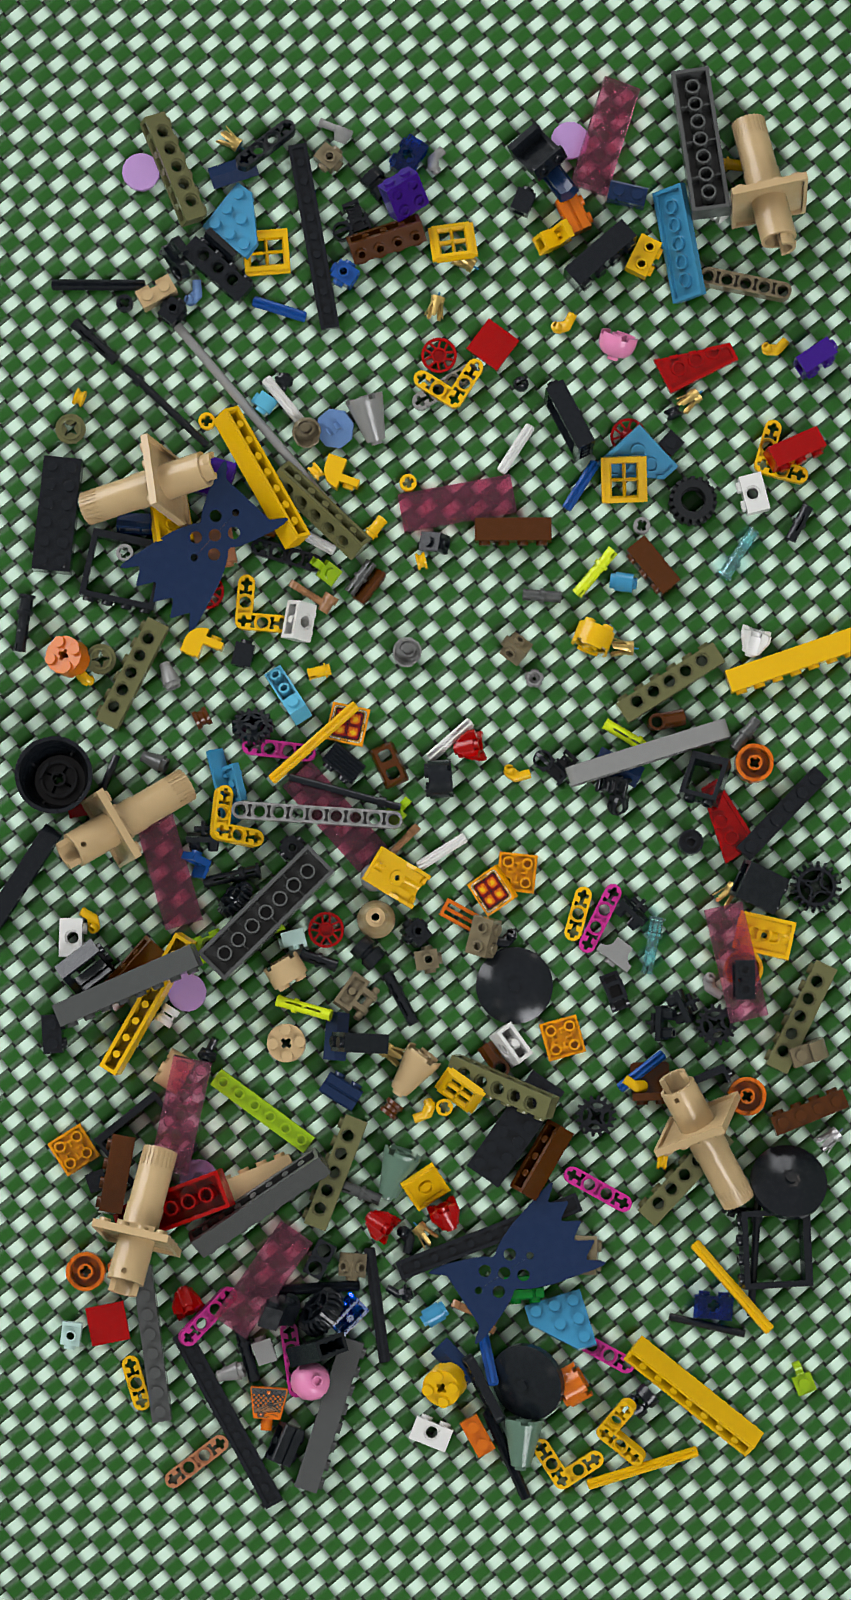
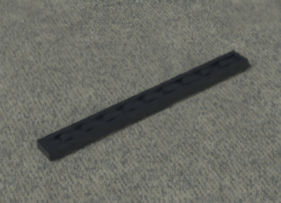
M307 142L289 145V155L321 331L340 328Z
M576 1193L552 1201H568L562 1219L583 1211ZM521 1214L395 1262L401 1279L405 1280L500 1243L510 1226Z
M192 1332L190 1334H184V1336L186 1337L184 1341L191 1340L190 1335L192 1334ZM178 1335L173 1337L177 1348L264 1507L268 1509L283 1500V1497L198 1342L192 1346H185L179 1342Z

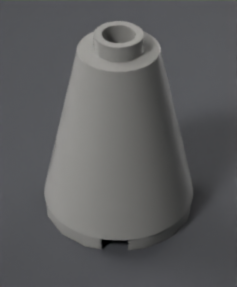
M376 392L345 401L366 442H371L372 446L383 443L382 439L385 438L383 392Z

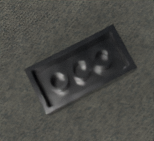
M621 219L564 268L563 277L578 293L581 290L585 292L592 286L591 282L595 278L600 279L606 274V269L610 265L614 267L620 262V257L624 253L628 255L634 250L637 235Z

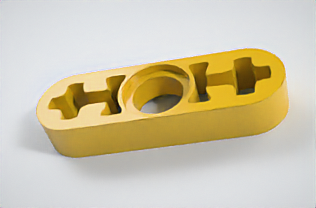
M587 887L578 888L574 894L564 930V935L569 941H577L581 937L592 898L591 890ZM583 890L586 891V895H589L583 901V904H587L586 908L581 905H574L575 901L580 902L578 893H582ZM577 908L581 909L584 913L583 918L579 920L575 919L572 915L573 911ZM570 920L575 923H582L581 927L577 925L576 932H578V936L575 935L573 938L567 933L573 927V924H569Z
M129 1355L123 1359L122 1368L133 1405L137 1410L143 1411L150 1406L148 1388L139 1359L134 1355ZM128 1359L136 1362L133 1368L135 1372L139 1370L140 1374L128 1376V1373H132L131 1368L126 1367ZM134 1377L141 1379L142 1385L140 1388L132 1387L131 1380ZM145 1390V1393H141L142 1398L147 1399L145 1407L137 1404L139 1395L134 1396L133 1392Z

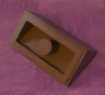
M375 568L368 576V581L363 583L355 597L353 596V599L362 606H365L385 580L386 573Z

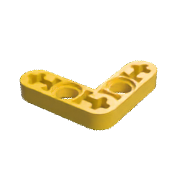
M471 359L452 387L424 370L415 373L414 384L449 408L457 409L463 404L481 376L483 364L478 359ZM478 364L479 371H474L472 377H475V379L472 380L468 376L471 372L470 365ZM423 375H425V380L429 383L431 382V380H434V382L430 385L429 390L426 389L428 387V384H426L425 382L419 384V379L417 378L418 376L422 377ZM462 379H467L470 382V386L467 389H462L459 386V382ZM441 385L444 391L442 394L437 395L433 392V387ZM457 388L461 392L458 396L459 403L451 404L450 396L455 397L457 391L454 389Z
M770 420L766 423L754 462L755 471H761L762 475L801 485L805 483L808 478V471L802 466L795 464L790 466L793 468V473L802 471V475L805 476V478L797 480L796 475L791 474V478L787 477L790 469L786 471V474L778 475L776 472L770 473V468L765 467L761 470L760 466L757 465V463H761L763 460L766 461L765 465L769 466L763 455L762 445L765 442H770L773 445L779 441L782 430L781 424L776 420ZM772 424L776 425L775 428L778 429V431L773 433L772 437L776 438V441L771 438H764L765 435L769 437L770 429L768 427H771Z
M248 574L241 576L238 581L235 612L237 628L245 631L282 633V629L278 625H273L274 629H270L271 618H274V622L279 623L280 619L284 620L285 616L253 613L255 580ZM247 578L252 583V585L248 586V592H252V595L247 593L240 594V591L245 592V586L241 583L245 582ZM243 597L251 600L250 605L246 608L240 605V600ZM245 616L246 620L252 621L251 617H255V627H251L252 623H245V626H242L238 620ZM260 618L268 620V625L265 628H260L257 625V621Z
M228 785L216 788L213 796L210 823L211 837L216 841L249 848L262 845L264 836L261 831L230 824L233 803L232 788ZM224 791V794H227V797L223 798V795L220 794V792ZM219 808L225 810L226 815L224 818L218 815ZM220 828V831H228V833H223L219 835V832H217L216 829ZM234 830L240 832V840H236L233 837ZM254 835V837L257 839V841L254 842L253 839H250V838L246 839V837H251V836Z
M623 1398L600 1423L596 1434L600 1440L630 1464L639 1466L646 1457L645 1450L620 1430L633 1415L637 1405L631 1398ZM628 1406L629 1408L623 1413V1408ZM612 1416L619 1417L621 1423L614 1422ZM617 1440H622L626 1446H619Z
M539 1438L538 1442H541V1444L546 1443L545 1450L547 1454L549 1451L552 1454L542 1460L543 1452L535 1450V1455L554 1485L559 1489L570 1487L598 1469L604 1462L602 1453L592 1450L564 1467L549 1442L544 1438ZM592 1454L595 1456L599 1455V1463L595 1464L593 1462L589 1464L591 1469L587 1470L586 1464L582 1460L586 1459L589 1462L592 1459ZM550 1458H554L557 1461V1466L554 1469H549L546 1466V1462ZM577 1464L584 1467V1472L581 1475L573 1473V1467ZM560 1467L563 1469V1471H559L561 1476L568 1478L565 1480V1485L557 1483L559 1478L556 1474L554 1476L551 1475V1473L557 1472Z

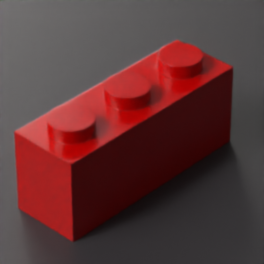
M815 426L767 447L763 455L773 473L778 471L783 473L789 470L791 465L796 464L798 466L805 463L807 458L821 456L827 444L818 427Z

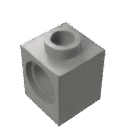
M266 1335L254 1338L255 1342L252 1343V1348L258 1366L278 1360L271 1337L266 1338Z

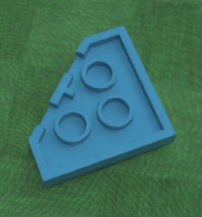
M237 182L203 225V228L205 230L213 229L238 254L247 260L259 246L254 195Z
M640 424L604 456H646L647 478L665 479L678 467L676 462ZM600 459V460L598 461V463H597L600 467H601V459ZM626 463V477H636V463ZM611 464L612 478L622 477V464Z
M580 1289L524 1306L530 1326L547 1333V1335L570 1345L578 1351L597 1345Z

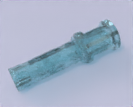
M753 527L748 528L731 556L728 555L722 568L717 570V575L724 580L731 582V576L741 566V559L760 534L755 530L752 536H750L754 530Z
M649 915L650 924L648 931H646L648 939L641 973H646L648 966L647 974L653 975L658 942L663 937L661 931L663 922L666 919Z

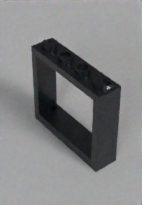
M563 379L549 382L547 384L548 387L545 389L544 403L576 462L593 453L595 439Z
M93 528L79 591L80 597L92 603L94 600L102 601V605L111 607L113 604H117L124 610L136 608L143 614L155 612L157 602H153L156 588L155 582L153 583L149 603L87 590L98 539L140 548H146L153 543L151 539Z
M156 1091L150 1093L94 1138V1141L108 1157L110 1150H106L107 1144L105 1141L156 1101L189 1142V1145L178 1153L174 1169L182 1163L181 1159L184 1156L189 1158L197 1151L195 1147L198 1144ZM129 1173L128 1183L133 1187L134 1178Z
M764 1209L737 1210L735 1225L738 1227L736 1245L739 1246L737 1265L740 1266V1274H738L737 1279H739L741 1288L750 1290L813 1286L810 1215L798 1219L801 1280L751 1283L748 1217L772 1215Z

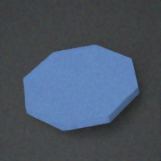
M328 409L318 417V423L321 428L320 440L325 446L342 448L352 440L354 422L346 411Z

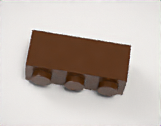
M645 535L626 550L628 554L626 558L632 565H637L639 568L638 573L644 580L647 578L651 582L650 587L655 594L659 593L663 596L680 582L681 579Z

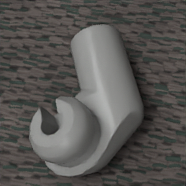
M441 146L428 157L427 168L433 175H437L441 171L439 159L446 154Z
M708 972L703 976L704 990L720 1000L724 991L716 987L714 973Z

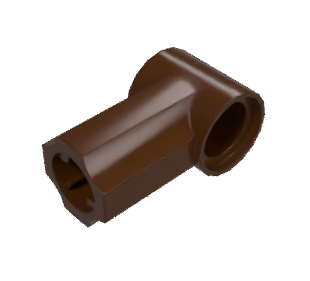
M683 709L655 713L647 721L648 729L653 732L686 725ZM653 718L660 719V727L652 725Z
M492 1041L478 1049V1052L489 1067L495 1069L497 1064L503 1063L507 1067L505 1074L509 1073V1064Z

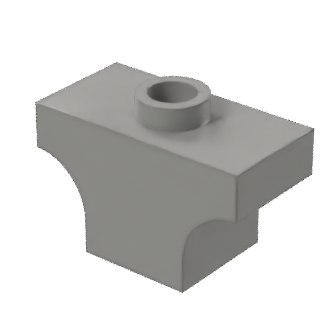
M619 937L610 945L601 943L597 947L596 951L606 958L605 962L614 968L616 965L625 973L632 967L628 962V955L633 948Z

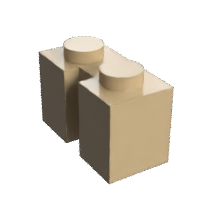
M168 274L155 280L156 286L151 289L146 285L135 291L136 297L145 313L159 306L165 298L169 299L171 295L173 297L179 295Z

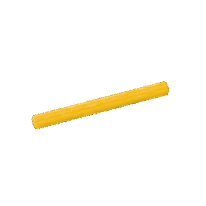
M351 702L276 768L268 776L273 783H277L352 717L359 710L357 704Z
M699 1240L691 1245V1249L765 1334L769 1333L774 1328L771 1322Z
M696 1446L645 1461L639 1466L632 1465L587 1479L588 1488L592 1490L698 1457V1449Z

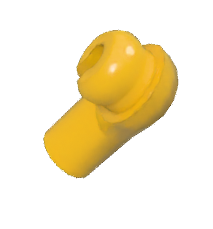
M568 312L564 321L552 322V331L556 334L570 331L577 315Z
M784 337L777 344L765 342L761 346L762 353L767 356H778L790 343Z
M86 671L76 676L78 681L84 686L94 684V677L89 676Z
M511 764L504 766V775L513 782L531 778L529 769L519 772Z
M83 907L79 915L87 920L88 931L91 934H95L100 930L99 917Z
M629 1075L622 1082L636 1093H644L648 1090V1083L646 1081L634 1080Z
M426 1098L423 1101L422 1111L412 1115L415 1124L432 1117L436 1108L432 1098Z

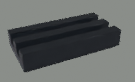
M207 229L204 239L209 242V246L214 251L217 249L221 252L226 262L229 263L231 261L233 263L238 252L213 229Z

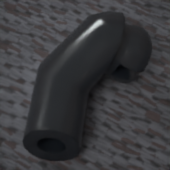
M508 929L502 937H498L497 946L509 947L517 939L516 930Z
M399 1227L397 1235L404 1241L402 1252L412 1254L415 1236L408 1227Z

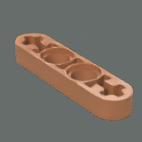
M222 1434L214 1436L166 1474V1485L170 1488L180 1486L222 1454L229 1446L227 1437ZM216 1439H224V1448H216L214 1451L217 1454L214 1455L212 1449L207 1445L211 1444L213 1447L217 1443ZM201 1450L209 1451L210 1458L207 1461L200 1459L199 1453ZM186 1462L194 1464L195 1469L193 1472L188 1473L184 1470ZM180 1467L181 1472L186 1477L183 1479L181 1475L177 1479V1484H175L174 1482L170 1483L169 1475L172 1474L173 1476H175L176 1474H178L179 1471L176 1469Z

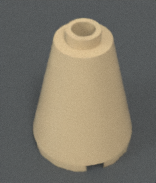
M369 901L358 912V927L364 935H368L370 938H383L394 928V911L383 901ZM378 914L379 919L377 921L372 920V915Z
M412 1042L407 1045L391 1084L392 1092L399 1097H407L441 1065V1063H437L438 1059L423 1047L421 1049L415 1048L417 1044Z

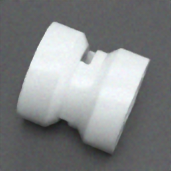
M164 1002L161 1006L162 1010L155 1015L154 1019L171 1028L173 1019L178 1017L180 1012Z

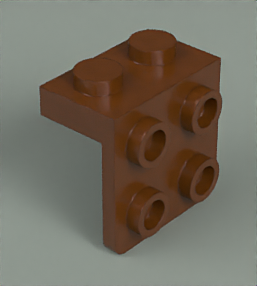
M662 1061L639 1079L648 1083V1090L646 1092L636 1093L631 1089L632 1101H636V1105H648V1101L656 1100V1104H665L661 1096L663 1088L659 1080L669 1073L668 1062ZM644 1062L632 1063L630 1065V1073Z

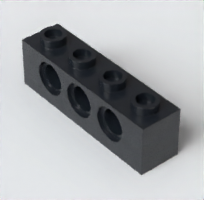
M195 236L188 243V250L181 254L182 257L235 303L240 305L254 289L253 280L246 274L242 276L237 271L238 267L231 261L227 263L223 259L224 255L217 249L213 251L208 247L210 244L203 237L199 239ZM202 253L209 254V258L206 261L199 259ZM217 265L224 267L220 273L214 272L213 269ZM235 277L238 279V282L235 285H229L228 280Z

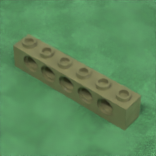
M165 111L144 117L140 122V127L181 227L202 222L207 216V209L199 197L200 192L193 182L192 172L186 165L185 154L179 148L178 137L173 133L170 118L166 116ZM158 132H161L164 137L159 136ZM164 149L169 150L171 154L166 153ZM171 166L176 167L178 172L174 171ZM179 183L184 185L185 189H182ZM186 201H189L192 206L187 205Z
M288 461L277 470L276 473L296 509L336 545L344 555L353 560L364 550L372 538L296 466Z
M150 617L146 621L143 620L138 629L141 632L138 638H133L130 644L132 649L129 655L125 654L121 662L123 664L121 671H117L112 681L115 683L112 689H107L104 695L106 700L103 706L99 705L95 713L97 721L117 731L123 723L170 630L168 626ZM148 634L154 636V640L150 644L144 643V637ZM139 651L145 653V658L142 661L135 659V655ZM129 669H136L135 677L128 678L126 676ZM122 685L128 687L125 695L118 694V688ZM113 702L119 704V709L116 712L109 710V706Z
M705 642L698 647L699 651L692 655L691 652L681 658L682 662L677 665L675 662L665 668L666 672L662 675L659 673L649 678L651 682L646 685L641 683L633 688L635 692L627 695L625 693L617 698L618 702L615 706L626 723L630 724L724 664L725 660L713 642L710 644ZM704 657L707 661L706 665L699 666L696 658ZM688 667L691 673L689 676H683L680 673V669ZM666 677L673 678L674 685L671 687L666 686L664 679ZM655 687L658 690V695L651 697L648 694V689ZM633 698H640L642 705L640 707L633 706Z
M815 960L814 963L810 962L806 970L808 976L806 980L802 979L798 986L799 995L797 998L793 997L789 1005L792 1009L789 1015L785 1014L781 1021L783 1028L781 1032H776L772 1040L775 1044L772 1050L768 1049L764 1059L767 1060L765 1065L788 1074L792 1065L789 1052L786 1056L782 1057L778 1054L777 1050L781 1045L785 1046L787 1050L802 1045L837 969L818 960ZM814 976L821 979L819 987H814L811 984V979ZM807 993L813 997V1001L809 1005L803 1002V996ZM797 1011L804 1013V1020L802 1022H798L794 1018V1014ZM793 1028L796 1031L794 1039L787 1038V1029Z
M457 1054L451 1056L448 1067L451 1069L453 1067L465 1077H467L466 1072L468 1070L470 1072V1078L468 1079L484 1090L483 1092L486 1093L485 1098L500 1100V1104L507 1107H516L517 1111L523 1114L530 1113L534 1115V1119L539 1121L553 1118L559 1096L464 1055ZM484 1077L487 1080L486 1086L483 1084ZM500 1084L503 1086V1092H502V1093L500 1092V1089H499ZM517 1091H518L519 1094H520V1099H519V1100L516 1098V1092H517ZM533 1099L537 1102L536 1107L533 1106Z
M347 1114L345 1118L341 1116L337 1126L340 1128L338 1136H333L330 1144L333 1146L331 1154L327 1153L325 1156L329 1168L336 1166L339 1168L340 1173L335 1178L328 1174L326 1178L318 1181L317 1190L313 1189L309 1198L312 1201L310 1208L306 1207L302 1216L305 1219V1224L326 1231L368 1122ZM351 1130L354 1137L351 1141L343 1139L344 1131ZM343 1148L346 1150L347 1155L344 1159L336 1157L337 1149ZM325 1184H329L333 1189L332 1194L329 1196L322 1193V1187ZM319 1202L323 1203L326 1207L325 1212L322 1214L315 1211V1205Z
M725 1133L724 1135L729 1146H731L734 1141ZM692 1152L688 1156L684 1154L677 1162L679 1166L675 1170L671 1168L665 1174L666 1180L662 1184L658 1182L651 1189L653 1194L649 1198L644 1197L638 1203L640 1207L638 1211L653 1226H656L704 1175L702 1168L692 1163V1158L694 1157ZM682 1169H687L690 1173L687 1180H681L679 1177V1172ZM669 1183L676 1185V1192L674 1194L666 1192V1186ZM656 1197H660L663 1200V1206L658 1209L652 1204Z

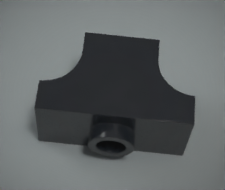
M617 970L599 977L612 1013L631 1006Z

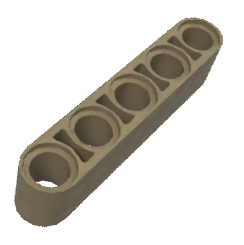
M713 267L702 269L703 275L709 273L713 277L711 281L704 280L706 288L776 302H786L792 292L791 286L783 281ZM724 277H728L731 279L732 283L729 285H725L722 283L721 279ZM742 281L749 282L750 287L744 289L741 287L740 283ZM767 285L769 291L761 292L759 286ZM784 288L787 291V295H779L778 289Z

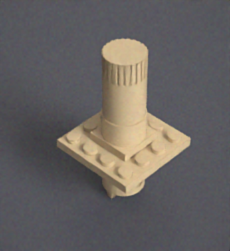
M755 113L741 116L732 123L731 127L746 185L739 184L731 188V228L735 229L756 224L762 246L765 248H779L781 256L791 253L796 248L795 239L797 233L792 216L806 213L807 172H795L789 176L782 177L775 159L764 116Z
M148 433L140 435V449L143 453L144 460L142 465L144 470L123 479L81 492L78 502L82 516L88 524L94 525L152 506L179 527L190 525L187 494L211 487L214 480L218 479L217 473L214 472L211 465L214 452L211 451L204 454L199 451L179 458Z
M180 769L137 794L113 805L110 794L101 788L81 802L90 820L64 834V839L56 843L58 854L65 865L72 869L77 865L84 866L109 851L118 867L121 868L142 856V849L137 841L134 842L132 838L152 824L195 800V789L189 778Z
M684 1068L669 1072L659 1080L663 1088L661 1096L671 1116L654 1149L656 1157L669 1156L676 1150L690 1148L723 1209L731 1210L742 1206L754 1196L753 1190L724 1135L741 1099L739 1092L736 1091L706 1102L694 1077L688 1076Z
M145 1144L123 1220L118 1219L117 1223H113L111 1219L106 1217L93 1218L91 1226L105 1241L116 1243L107 1278L111 1279L108 1288L111 1292L128 1297H137L139 1287L144 1286L152 1252L179 1258L181 1256L182 1250L171 1236L167 1235L168 1232L159 1230L164 1203L178 1155L175 1151L156 1145Z

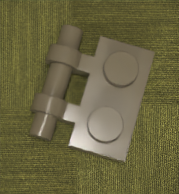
M354 971L332 1003L346 1013H349L352 1008L355 1009L356 1013L353 1017L355 1020L360 1021L368 1013L370 1005L378 999L377 995L380 989L377 987H373L371 991L366 987L370 981ZM361 995L366 998L362 1004L357 1001Z

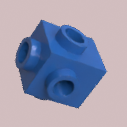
M340 259L330 269L331 279H333L332 283L340 288L344 286L351 290L360 276V271L355 268L356 265L351 261Z

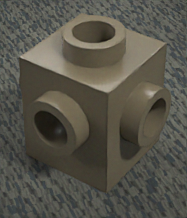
M326 141L313 155L314 161L318 163V168L324 173L327 171L330 174L334 171L338 172L344 164L342 162L343 152L334 145L332 147Z
M514 632L511 637L507 635L500 644L503 648L499 653L518 666L526 657L533 644L517 632Z
M432 946L421 947V951L414 952L417 972L425 971V974L436 973V969L440 968L439 964H443L441 952L437 953V948L433 949ZM431 957L432 962L426 963L425 958Z
M340 1252L338 1276H346V1280L357 1281L358 1277L365 1278L367 1254Z

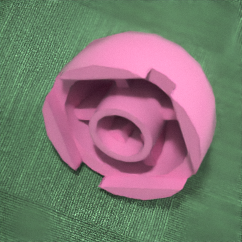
M602 328L599 336V347L603 353L607 354V359L618 361V358H627L634 352L638 339H635L636 337L618 330L617 332L610 333L611 329Z
M316 1362L297 1367L291 1375L293 1392L302 1400L313 1401L322 1398L330 1386L329 1372L324 1366Z

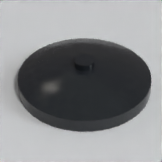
M520 947L504 948L497 951L493 958H487L480 967L476 980V992L481 1006L491 1017L503 1023L522 1024L535 1019L549 1004L553 991L552 975L547 964L536 953Z
M779 1145L769 1148L757 1158L751 1169L750 1186L753 1190L754 1199L767 1213L780 1219L798 1220L811 1215L819 1208L827 1192V1177L821 1163L811 1153L797 1146Z
M518 1343L509 1346L497 1356L494 1362L499 1384L493 1386L499 1401L507 1410L518 1417L531 1420L544 1418L556 1410L563 1399L565 1383L558 1363L547 1351L533 1344Z

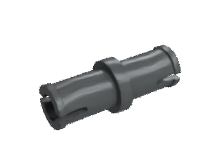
M366 559L359 571L353 574L354 578L345 588L347 592H350L354 587L350 593L354 597L363 583L368 581V576L377 566L373 562L369 566L371 561Z
M523 588L522 601L561 603L562 592L547 591L544 588H540V590Z
M752 716L746 726L740 729L739 735L730 745L731 749L738 753L748 740H752V735L762 722Z
M347 1180L342 1189V1192L358 1197L357 1199L360 1201L363 1199L377 1206L382 1194L366 1189L364 1185L361 1187Z

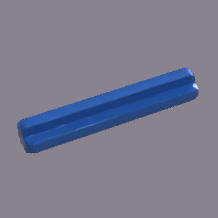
M255 296L252 301L253 307L300 322H305L307 312L258 296Z
M590 460L563 503V508L568 511L573 509L599 467L598 462Z
M661 1050L631 1072L629 1076L634 1080L641 1079L666 1059L665 1054ZM624 1079L617 1083V1087L621 1092L629 1088L622 1083Z
M487 1334L479 1342L487 1383L489 1386H495L499 1384L489 1334Z

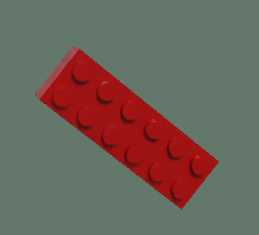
M217 1169L168 1188L159 1230L167 1231L235 1205L223 1169ZM127 1204L123 1205L121 1216L113 1215L115 1223H117L118 1219L123 1220Z

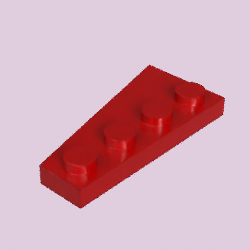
M725 343L702 350L654 359L653 362L671 395L737 362L739 359L732 345Z
M718 779L701 788V792L713 795ZM724 790L718 808L712 806V808H707L726 864L741 855L736 847L751 831Z

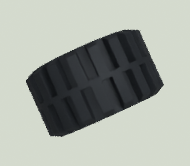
M685 477L678 481L671 490L668 501L669 511L673 514V518L679 520V523L682 525L684 523L691 527V525L699 526L701 523L704 524L712 517L715 511L717 494L714 492V487L709 485L710 482L702 480V477ZM695 491L703 497L704 505L699 511L692 512L683 507L681 499L686 492Z

